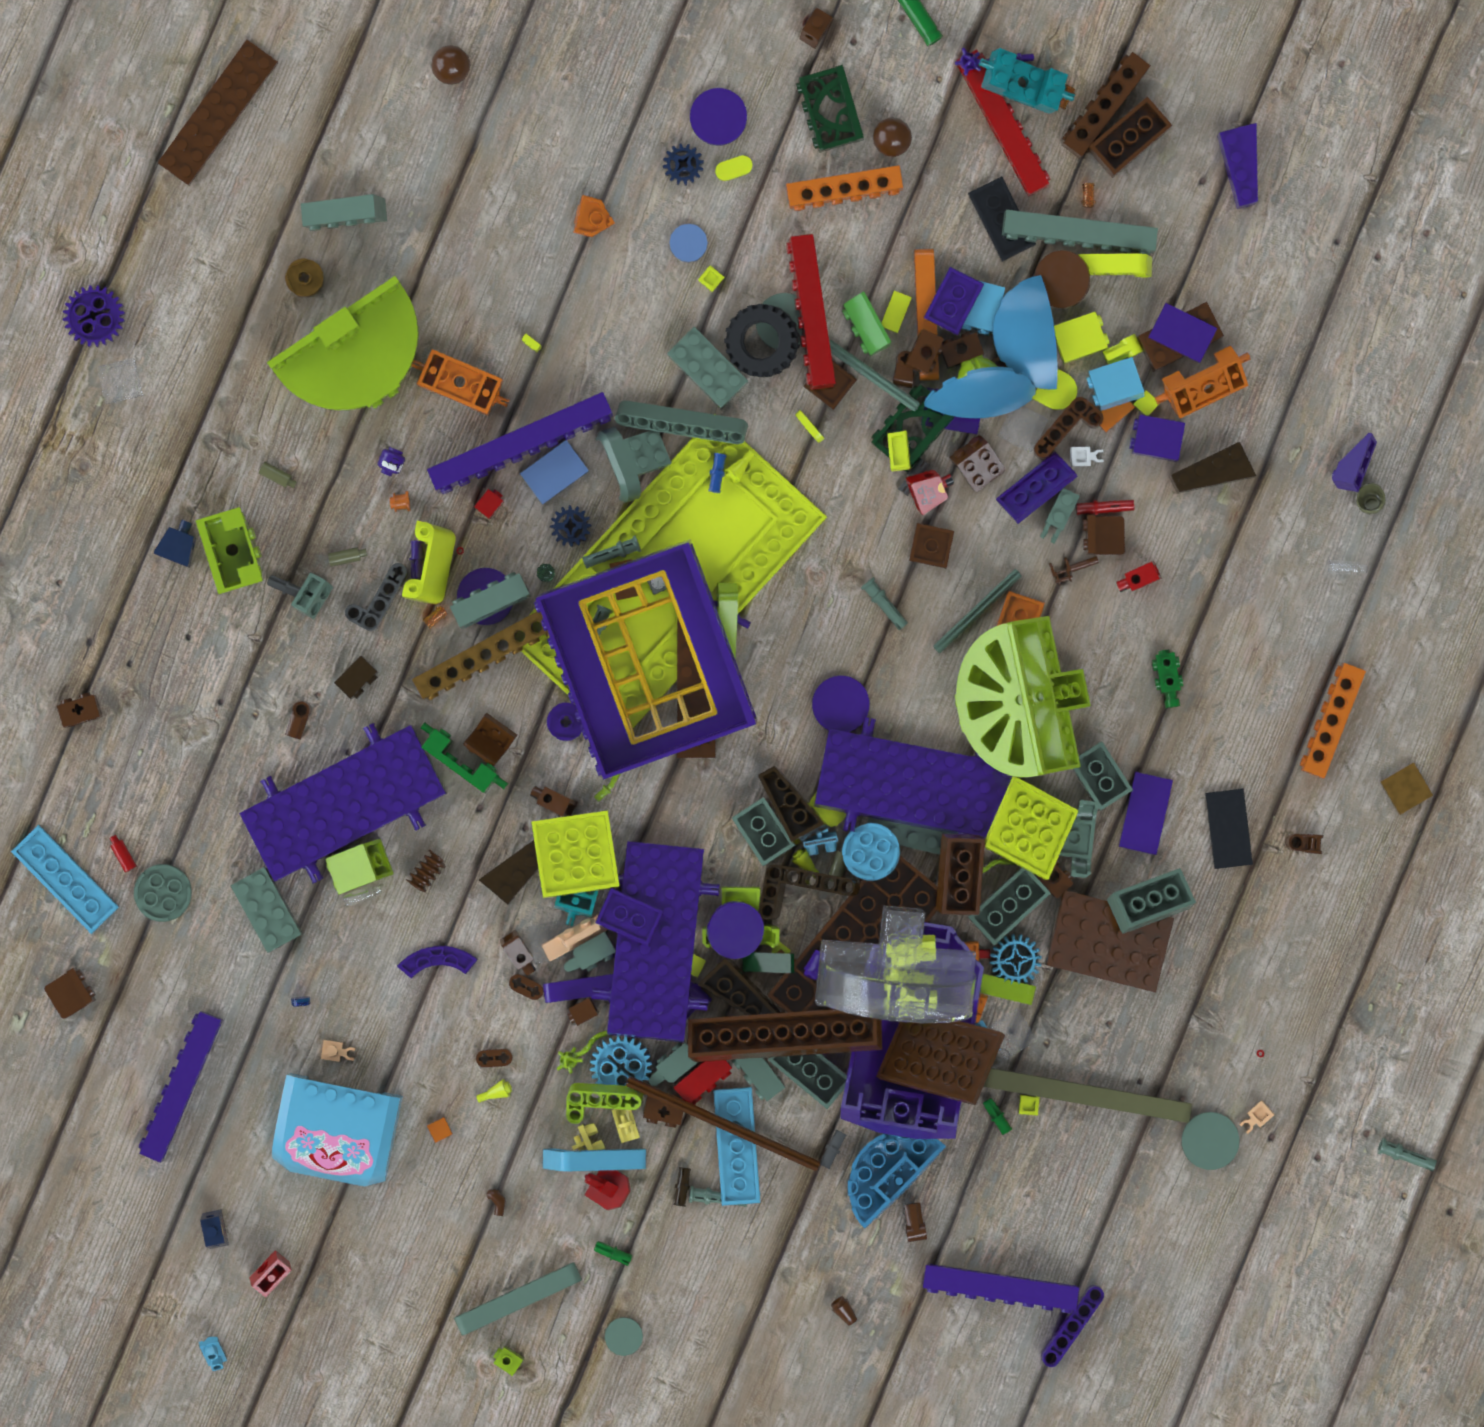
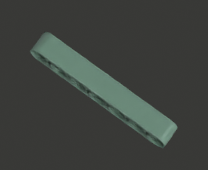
M621 401L615 416L616 423L621 426L731 444H742L748 429V423L739 418L633 401Z
M575 1262L570 1263L456 1316L454 1320L461 1335H466L582 1280Z

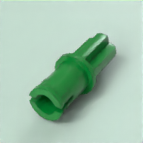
M989 1098L984 1101L983 1105L991 1116V1121H994L1001 1134L1004 1135L1011 1131L1012 1127H1010L1003 1116L1004 1112L1000 1111L994 1100Z
M598 1241L594 1247L595 1252L610 1258V1261L613 1259L626 1266L631 1261L632 1254L617 1249V1246L612 1247Z

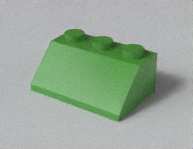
M864 291L843 304L844 310H842V313L846 320L850 319L853 325L851 330L854 336H859L862 341L860 347L864 354L868 353L871 357L890 347L891 340Z

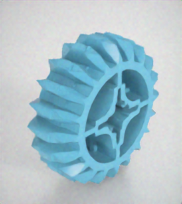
M1011 934V941L1005 936L1004 940L1006 943L1003 944L999 941L998 944L1001 947H993L997 954H990V957L996 958V961H990V964H996L997 966L992 969V972L999 970L1000 973L996 977L1000 978L1003 975L1004 982L1010 979L1011 985L1014 980L1020 984L1021 979L1027 984L1028 980L1026 977L1029 976L1033 980L1034 976L1031 973H1039L1038 970L1034 969L1035 965L1038 967L1042 965L1036 962V959H1042V956L1035 955L1040 949H1032L1036 943L1027 944L1030 938L1026 937L1022 941L1023 937L1021 934H1019L1018 940H1015V935ZM1017 944L1025 946L1031 955L1021 956L1018 952ZM1011 945V955L1000 959L1003 950ZM1015 954L1018 955V958H1026L1018 962L1017 969L1014 963L1006 962L1013 959ZM1031 961L1028 971L1021 975V965ZM1001 965H1012L1015 976L1008 975Z

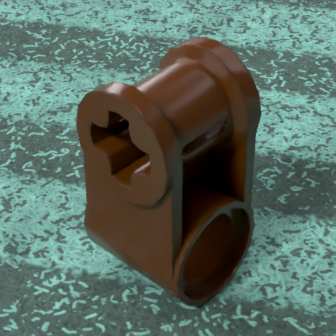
M902 351L897 356L893 376V384L897 387L912 388L914 371L900 360L904 355H907L908 358L910 351Z
M1290 834L1286 838L1285 844L1292 851L1322 854L1321 839L1324 838V835ZM1294 837H1297L1300 841L1299 846L1296 848L1291 844V840Z

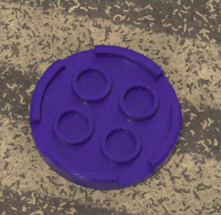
M713 88L703 92L695 99L690 110V123L694 133L700 140L710 145L723 146L741 136L747 123V111L745 104L737 94L728 89Z
M492 568L475 569L468 573L460 582L457 590V599L461 597L464 599L471 597V592L477 589L483 591L488 588V584L496 580L500 583L506 580L505 575ZM513 605L476 624L493 625L502 621L508 616Z
M834 676L826 679L818 686L812 699L813 714L818 723L827 730L851 732L857 729L864 722V717H867L870 707L869 697L863 685L848 676Z
M731 901L719 906L707 924V938L711 947L718 954L729 959H740L753 953L761 943L764 934L763 920L758 911L751 905L741 901Z

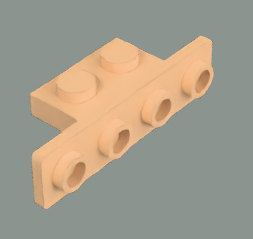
M599 913L543 943L541 946L547 959L552 961L607 931V928L595 924Z

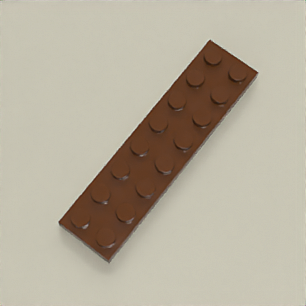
M246 40L160 158L158 164L190 186L277 66L278 61Z
M677 617V691L701 683V679ZM703 688L683 696L690 718L711 710ZM677 700L678 723L683 721L684 718ZM716 739L677 753V758H716Z

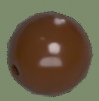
M454 45L443 46L437 50L432 57L431 63L434 76L443 84L448 85L462 82L469 74L471 66L469 56L460 47Z
M890 117L882 120L874 129V145L885 156L896 157L902 155L911 145V129L907 123L899 118Z

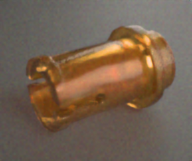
M1066 84L1065 91L1075 94L1076 89ZM1062 98L1059 108L1061 107V109L1066 110L1069 100Z
M1084 183L1082 184L1083 200L1081 204H1083L1084 208H1092L1096 203V200H1094L1095 184Z
M436 606V610L423 619L430 629L441 619H446L445 616L448 613L442 606Z

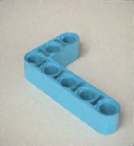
M543 1149V1169L555 1171L646 1169V1149L578 1151Z

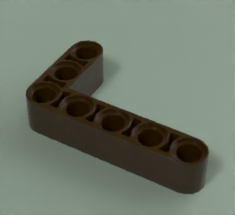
M772 864L766 869L758 913L763 919L775 920L780 916L786 884L845 896L857 895L860 891V885L854 879ZM778 868L780 875L778 878H775L774 871ZM794 872L798 874L795 882L792 881V874ZM814 875L816 882L814 885H811L810 878ZM833 879L834 886L829 889L828 881ZM850 882L852 890L847 892L846 885ZM773 887L776 889L774 897L770 895V890ZM769 906H771L773 909V912L770 916H768L766 913V910Z

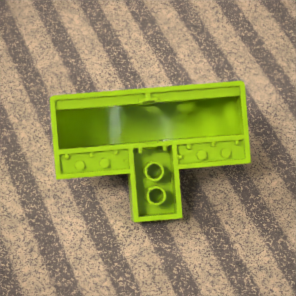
M394 276L348 308L345 306L315 326L313 328L314 331L267 362L287 389L314 406L335 411H350L365 407L376 409L384 403L382 401L384 398L389 396L391 399L400 393L398 390L401 388L400 384L408 375L415 360L419 341V328L415 309L406 291L396 276Z
M1044 616L1012 621L995 626L983 633L972 644L963 659L957 679L956 695H954L962 733H965L973 749L991 767L1015 777H1034L1081 767L1069 711L1090 707L1091 704L1083 669L1061 672L1050 617Z

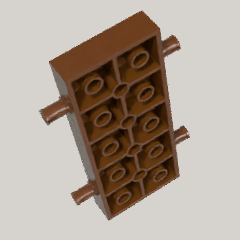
M900 856L895 869L885 878L876 881L860 879L859 893L855 896L847 897L799 957L794 959V973H785L767 996L787 1013L857 1008L861 1001L862 980L869 948L881 943L886 937L897 930L900 931L913 920L930 923V919L937 912L938 886L902 856ZM780 949L777 953H785V952L782 951V949ZM815 950L826 954L822 976H819L818 980L804 975V968Z

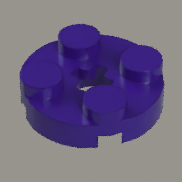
M567 702L560 703L549 712L547 727L557 739L571 741L582 733L584 726L582 721L578 722L576 718V705ZM565 716L572 720L568 727H564V724L561 723Z

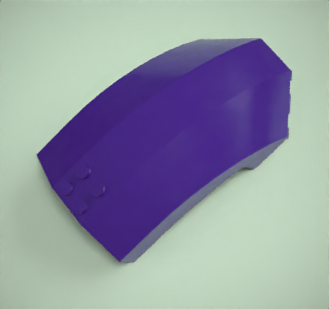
M913 920L905 928L889 935H935L936 960L910 961L900 969L898 978L905 987L912 990L937 989V1014L935 1015L975 1025L984 967L975 959L967 945L960 940L953 927ZM888 936L884 941L873 945L868 950L859 1007H877L882 1012V1050L851 1052L841 1104V1119L883 1134L913 1139H956L962 1107L961 1101L881 1080L876 1076L902 1015L891 1016V1009H887V998L890 997V991H886V979H890V973H886L885 961H889V954L885 955V943H889Z

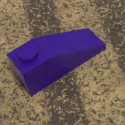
M1368 433L1338 463L1337 468L1333 471L1332 480L1338 489L1359 492L1377 444L1372 433Z

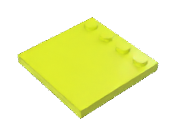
M1012 777L985 838V848L1031 873L1049 880L1079 810L1018 777Z
M608 810L531 822L543 898L619 887Z

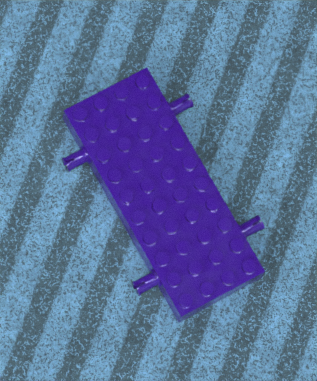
M864 717L861 734L829 729L814 807L846 813L844 831H848L849 824H851L849 832H855L857 816H864L951 834L980 835L985 839L1012 777H1015L994 769L976 751L975 756H967L874 738L873 732L876 719L871 718L870 726H868L869 718Z
M374 723L369 725L372 733L368 726L364 727L363 730L371 743L369 747L283 791H278L272 776L260 781L268 795L267 799L239 814L274 882L302 868L306 869L312 884L322 880L323 877L316 865L317 860L405 815L409 817L415 831L420 829L417 821L421 828L426 826L418 811L420 810L419 808L446 795L447 792L428 755L421 748L422 744L412 725L384 739L380 737Z
M627 841L624 873L618 874L622 893L661 909L664 913L648 947L617 934L612 987L610 989L592 987V993L600 994H592L591 999L608 1000L610 1003L607 1035L684 1042L687 1011L689 1009L707 1011V1005H700L708 1004L707 998H692L689 995L699 896L701 894L719 896L720 884L703 883L701 881L704 849Z

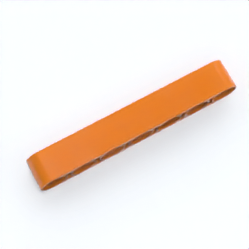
M914 249L917 337L922 329L937 335V325L924 319L936 295L934 249ZM923 347L921 350L922 356L928 358L930 350ZM938 354L934 359L936 365L932 372L928 371L925 375L919 372L920 381L939 380Z

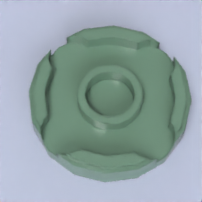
M617 1318L610 1322L606 1328V1345L616 1355H631L642 1344V1329L638 1322L632 1318Z

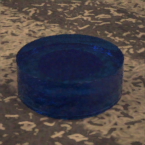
M310 996L291 998V1005L293 1007L311 1004Z

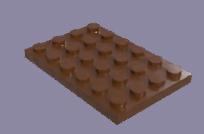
M1064 890L1045 965L1156 993L1174 918L1167 917L1122 934L1108 901Z
M902 1015L876 1076L881 1080L976 1105L1005 1034L939 1015Z

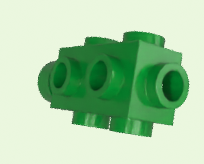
M1169 649L1158 651V655H1155V660H1152L1153 671H1157L1158 679H1155L1156 690H1160L1161 694L1165 693V708L1180 706V700L1177 698L1176 691H1180V687L1183 686L1182 675H1178L1177 670L1180 667L1179 656H1175V652L1170 653ZM1165 659L1170 661L1169 666H1164L1163 661ZM1168 678L1173 680L1172 685H1167L1166 680Z

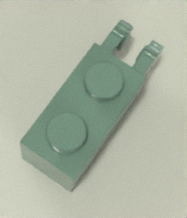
M1065 488L1060 490L1045 521L1046 525L1040 535L1041 538L1044 539L1051 526L1057 529L1051 538V543L1055 544L1060 532L1064 530L1080 497L1079 495Z
M603 932L574 948L573 955L575 957L565 963L564 970L571 972L581 967L582 970L587 969V971H590L598 966L596 964L598 961L603 959L606 962L615 957L613 953L616 950L607 933Z
M681 1042L677 1043L672 1048L673 1052L668 1057L664 1054L656 1061L658 1063L656 1066L658 1070L649 1077L651 1086H656L665 1079L667 1082H675L697 1063L688 1057V1044L686 1042L683 1044Z

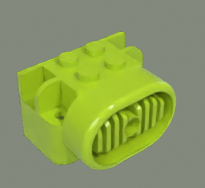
M240 507L195 520L218 594L263 581L260 567V557H262L259 546H256L254 529L248 525ZM231 544L238 547L236 555H231L228 552V547Z

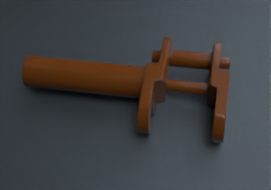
M1097 556L1069 565L1067 558H1064L1067 567L1065 570L1054 572L1052 563H1049V567L1051 568L1053 578L1056 577L1057 579L1055 583L1061 586V582L1067 580L1072 582L1071 578L1073 576H1070L1069 572H1075L1098 564L1099 561ZM1067 573L1066 577L1059 579V574Z

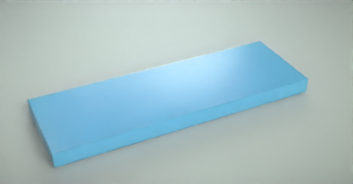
M40 825L31 831L11 851L91 934L119 908L108 894Z
M752 1087L713 1090L715 1114L755 1132ZM716 1127L722 1206L760 1203L756 1144Z

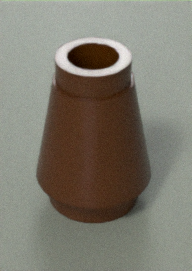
M841 1296L832 1302V1311L847 1323L848 1326L857 1321V1317L848 1299Z

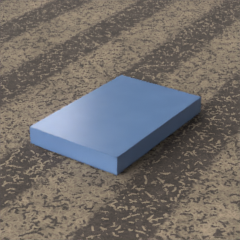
M565 440L521 472L520 475L543 505L589 472V470L568 441Z

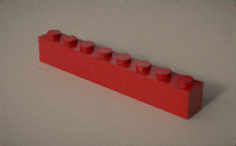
M976 49L971 53L975 54L978 52V50ZM981 52L977 59L986 58ZM957 65L1027 196L1029 197L1048 187L1050 184L1049 180H1051L1046 170L1043 171L1039 165L1041 160L1037 153L1033 154L1030 148L1032 143L1028 136L1024 137L1021 132L1023 127L1020 121L1014 119L1012 115L1014 110L1011 104H1006L1004 96L981 88L987 68L979 66L981 68L980 71L973 69L965 76L964 69Z
M813 234L791 236L789 243H786L787 254H791L789 270L790 273L794 274L792 289L796 291L797 295L794 302L795 309L799 310L800 317H797L798 328H802L803 336H800L801 347L805 348L803 363L808 368L806 383L810 385L811 390L834 387L836 382Z

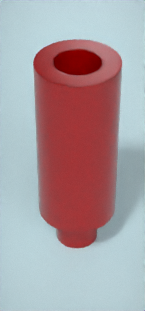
M117 835L110 837L109 839L112 842L110 847L123 871L126 873L137 867L123 840H119Z

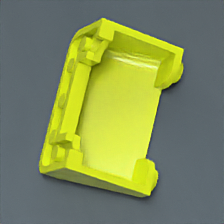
M417 521L415 535L428 546L421 580H408L403 587L402 597L429 604H439L445 597L456 536L447 528Z

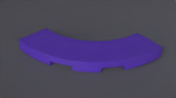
M433 946L412 953L402 960L397 967L411 979L421 970L436 965L454 967L466 974L478 959L458 948Z

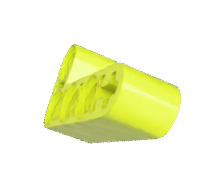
M1078 254L1087 263L1090 275L1152 277V257L1147 254Z

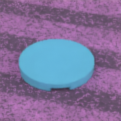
M867 823L855 828V832L851 831L847 835L843 843L842 855L846 867L854 876L866 881H876L885 878L895 869L900 858V846L896 836L887 827L878 823Z

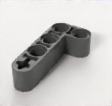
M401 563L393 564L368 609L365 610L358 605L351 604L345 609L346 618L367 631L377 630L407 578V568ZM401 567L403 575L397 576L396 580L399 581L397 585L394 581L389 580V578L392 577L394 579L396 576L394 570H399ZM387 584L394 585L393 593H385L384 588ZM384 601L385 608L382 611H377L375 608L376 602ZM357 608L359 616L353 619L349 616V612L351 609ZM370 617L376 620V624L372 628L366 626V620Z

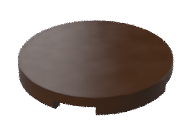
M1064 250L1052 252L1046 255L1036 268L1034 276L1041 275L1050 306L1068 308L1075 306L1085 298L1089 291V267L1085 260L1076 253Z

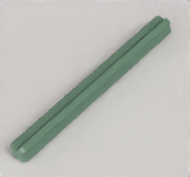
M829 340L833 355L912 411L918 409L920 403L834 341Z
M1014 569L935 643L934 649L941 653L1021 578L1020 572Z

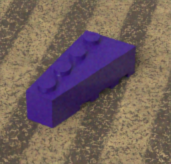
M1257 123L1219 132L1217 135L1237 209L1252 206L1258 202Z

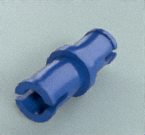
M714 453L713 468L710 470L709 492H721L722 477L725 476V472H723L726 459L725 454Z

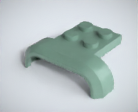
M615 427L599 431L595 438L596 441L600 440L604 446L620 487L619 500L625 503L640 498L641 486L638 478L639 475L671 465V460L660 433L657 431H648L623 439L620 432Z
M1079 800L1078 814L1059 855L1072 857L1070 870L1072 877L1086 878L1091 874L1095 823L1099 809L1094 801Z

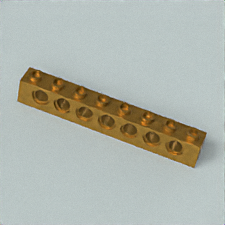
M535 612L413 678L412 680L422 699L428 698L430 701L439 696V691L443 689L449 691L456 687L455 683L459 680L465 682L471 679L472 673L486 671L489 669L488 665L494 661L498 664L506 660L505 656L512 652L515 655L523 650L522 646L528 643L532 646L539 642V637L545 634L548 637V630L544 631L543 627L538 633L532 629L534 622L538 621L541 623L543 618L541 612ZM518 631L525 633V639L522 642L517 641L515 638ZM501 640L508 642V648L505 651L499 648ZM484 649L491 651L492 655L489 660H485L482 657ZM468 658H472L475 662L472 669H468L465 666V661ZM451 667H455L458 671V675L455 678H451L448 674ZM434 676L441 679L439 687H434L431 683Z

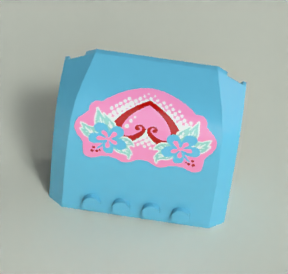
M289 1073L286 1075L273 1139L272 1158L289 1172L363 1187L384 1182L387 1177L403 1096L386 1092L378 1094L309 1080L307 1076Z

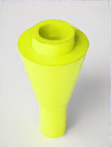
M749 450L742 459L725 469L727 473L725 476L733 483L735 481L740 482L749 461L755 454Z
M799 849L792 855L793 863L804 870L819 873L806 849Z
M502 1079L488 1089L487 1092L476 1095L479 1103L487 1099L510 1097L512 1087L508 1081L506 1082Z

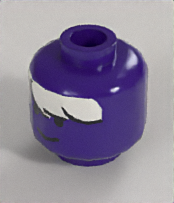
M392 447L383 449L377 465L382 468L381 473L392 476L393 473L399 474L405 462V457L402 455L403 452Z

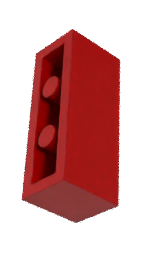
M727 1060L704 1061L673 1088L683 1100L695 1105L702 1099L700 1095L703 1092L707 1091L709 1093L717 1086L715 1082L720 1078L725 1080L732 1074L730 1071L732 1066Z

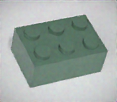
M1102 741L1080 754L1079 761L1081 767L1072 769L1091 800L1097 804L1098 811H1101L1133 790Z
M764 797L732 817V820L762 866L795 846L790 841L784 827Z

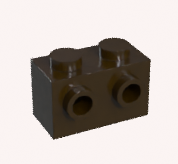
M360 656L334 684L350 699L354 697L358 699L364 693L363 688L367 684L371 685L378 678L376 675L379 672L363 656Z

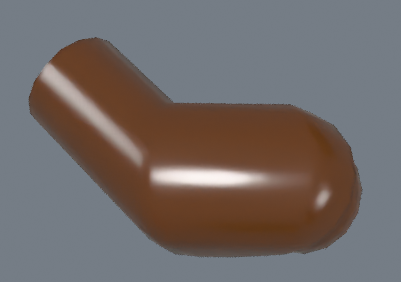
M497 1189L488 1190L486 1196L495 1204L494 1215L503 1216L506 1202L505 1197Z

